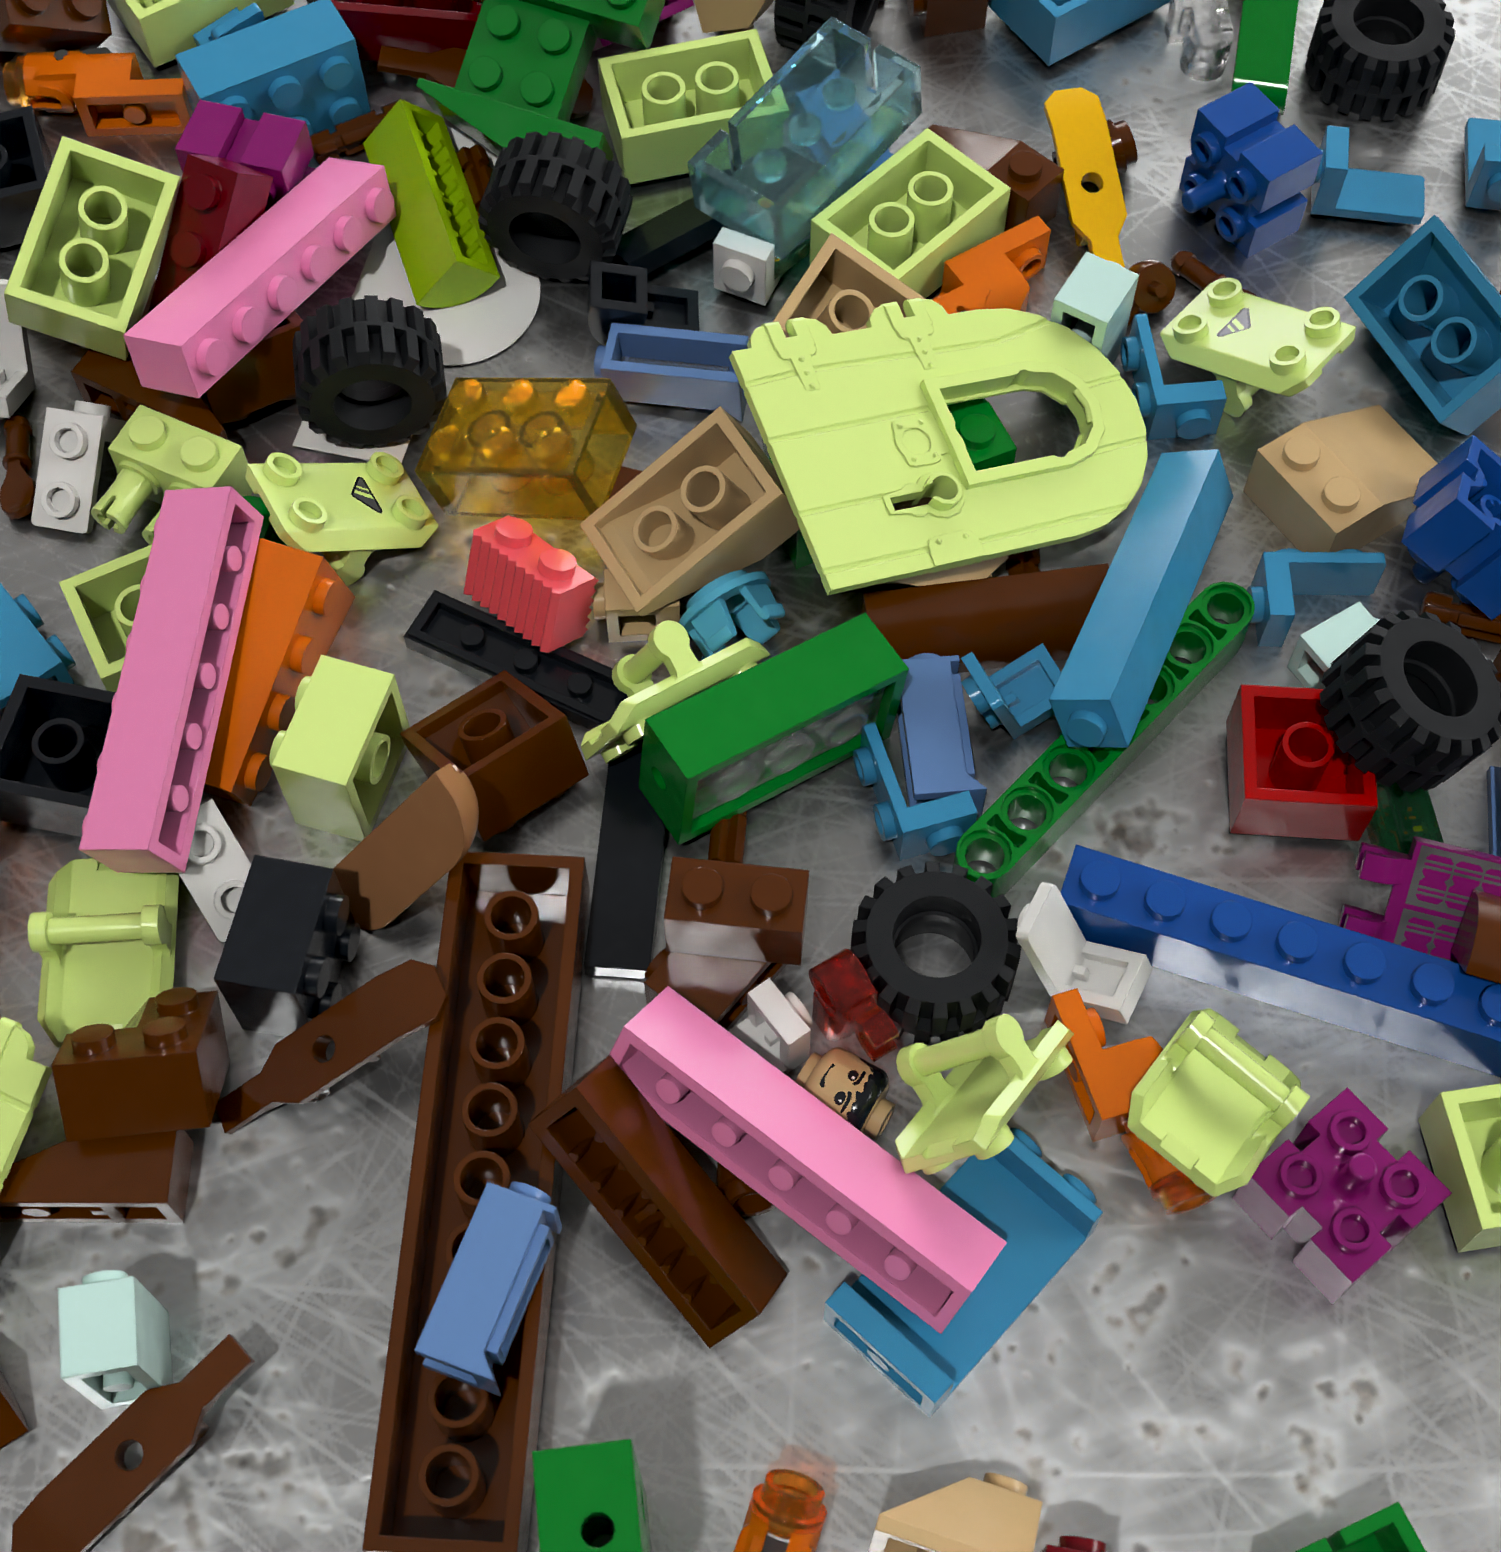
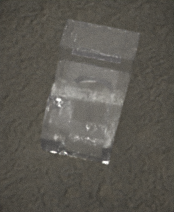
M1171 0L1164 30L1168 44H1182L1183 46L1180 58V67L1183 73L1196 81L1208 82L1216 80L1225 71L1233 41V26L1227 0Z

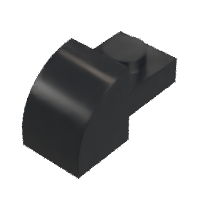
M590 261L588 268L587 312L589 330L593 337L603 346H606L611 323L699 331L698 291L647 284V268Z

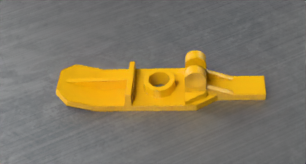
M1082 87L1056 90L1045 101L1044 112L1052 134L1057 165L1064 169L1062 185L1069 213L1068 219L1074 228L1076 244L1078 247L1088 246L1090 253L1105 260L1116 262L1125 268L1118 236L1126 219L1127 211L1108 125L1099 97ZM1093 182L1098 186L1099 191L1096 193L1087 192L1082 187V183Z

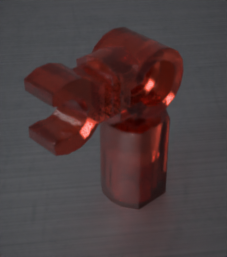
M845 948L809 969V978L815 990L813 993L812 1018L827 1040L839 1041L855 1033L860 1045L873 1062L897 1049L893 1039L899 1036V1032L886 1012L877 1005L878 992L853 952Z

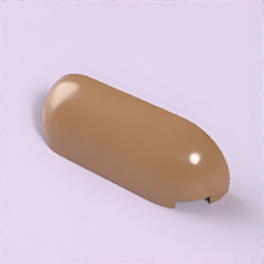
M449 763L434 772L333 868L344 895L349 897V908L355 922L360 924V929L377 930L388 925L455 867L470 849L475 839L479 822L478 800L471 781L465 772H460L455 764L452 766Z

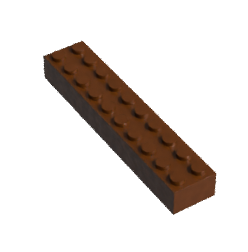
M468 851L463 859L448 873L436 969L449 999L440 1020L430 1025L428 1030L363 1552H527L534 1484L532 1451H537L557 1233L552 1232L554 1244L503 1366L495 1363L492 1366V1371L502 1397L425 1368L423 1366L425 1357L416 1354L414 1349L487 1182L509 1189L511 1182H521L538 1188L551 1197L550 1205L557 1207L559 1214L563 1168L528 1124L572 1084L590 894L585 857Z

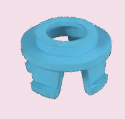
M737 570L727 573L705 585L689 599L686 604L687 610L681 616L679 623L683 625L689 637L693 639L703 653L702 660L726 648L725 644L736 636L737 631L733 621L748 638L762 645L780 631L781 628L777 618L785 616V609L781 603L776 602L770 590L771 581L765 572L754 571L747 573L745 570Z

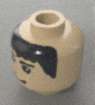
M832 1048L823 1056L814 1052L808 1058L795 1080L797 1084L847 1122L876 1141L886 1128L896 1104L885 1099L889 1090L887 1073L844 1048Z

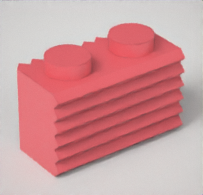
M507 515L473 530L463 594L472 595V601H479L480 607L489 608V613L497 614V620L506 621V626L514 627L515 633H522L523 639L531 640L532 646H540V652L550 653L582 637L588 629L585 626L590 621L587 616L592 611L589 607L594 601L591 597L596 592L593 587L599 580L577 565L576 558L571 553L554 548L533 533V528L527 521Z

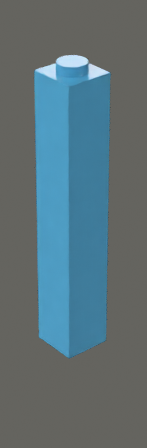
M1219 449L1161 453L1049 698L1068 747H1129L1233 499V493Z

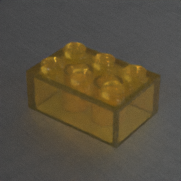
M455 378L415 468V473L445 515L505 517L510 515L516 518L585 520L608 501L637 424L611 378Z

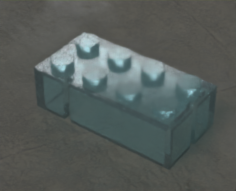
M831 16L728 121L730 136L727 132L720 129L687 162L695 208L731 230L774 244L775 256L783 260L811 230V219L847 192L922 114L921 66L879 44L873 50L875 90L872 89L874 81L871 38Z

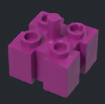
M201 99L175 147L182 173L187 155L195 154L225 158L272 176L273 181L264 213L316 169L308 167L314 151L306 121L264 112L259 121L245 118L243 109L240 107Z
M1348 1087L1307 1122L1293 1143L1287 1139L1264 1159L1249 1182L1239 1187L1232 1197L1271 1240L1281 1231L1285 1230L1302 1248L1292 1260V1263L1331 1304H1334L1367 1274L1388 1251L1391 1252L1423 1223L1452 1193L1410 1150L1397 1161L1378 1142L1387 1132L1388 1128Z

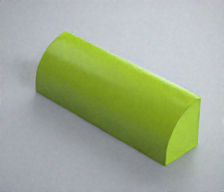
M399 99L364 141L363 145L369 163L384 165L397 214L390 222V226L416 305L428 308L457 306L471 301L486 292L500 278L489 244L484 238L485 233L479 227V216L444 118Z

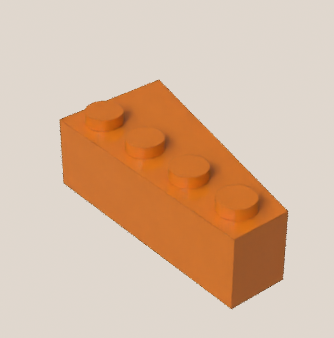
M259 538L203 792L251 807L257 793L266 787L272 773V767L269 762L271 746L279 731H287L293 718L298 686L305 676H312L321 654L327 655L355 599L354 594L323 556Z

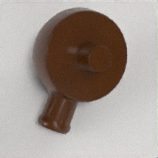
M1143 260L1129 268L1130 271L1139 274V279L1127 327H1130L1135 314L1160 312L1172 301L1175 294L1176 281L1173 272L1164 263L1158 260Z

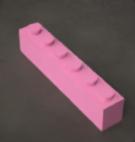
M329 157L123 334L141 386L194 398H200L397 216L394 197L390 191L384 165Z
M232 486L165 490L160 514L154 525L153 543L146 572L140 583V597L132 630L126 641V655L118 688L112 699V713L103 750L97 762V775L88 813L83 820L82 837L79 846L80 851L117 873H185L264 519V516Z
M669 986L624 1025L609 1055L665 1122L934 1330L942 1334L1007 1244L1005 1240L915 1172L906 1174L898 1159Z

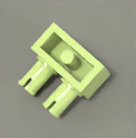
M140 404L107 448L118 475L104 496L91 509V515L104 528L110 530L113 526L115 533L124 534L132 519L147 499L162 505L165 490L232 486L242 497L251 496L253 491L245 479L248 461L243 447ZM160 510L142 531V536L149 545L153 543L154 525L159 517Z

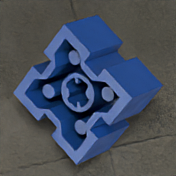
M1252 82L1198 109L1190 139L1192 154L1186 157L1179 184V189L1183 192L1181 200L1185 210L1189 213L1201 210L1205 216L1214 212L1216 214V227L1220 235L1226 241L1231 242L1246 258L1299 231L1308 200L1300 192L1314 184L1323 156V152L1295 124L1285 129L1277 121L1280 109Z
M1472 435L1420 477L1413 500L1416 508L1408 517L1401 542L1407 547L1409 554L1417 562L1413 565L1412 571L1419 582L1429 584L1443 572L1447 571L1453 576L1451 578V586L1458 598L1469 606H1476L1493 620L1501 614V458L1475 435Z

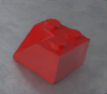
M1240 685L1226 721L1230 833L1359 841L1378 808L1376 776L1370 771L1365 774L1354 766L1356 760L1348 752L1343 754L1335 742L1339 739L1335 731L1327 729L1323 718L1329 712L1320 705V692L1324 689Z

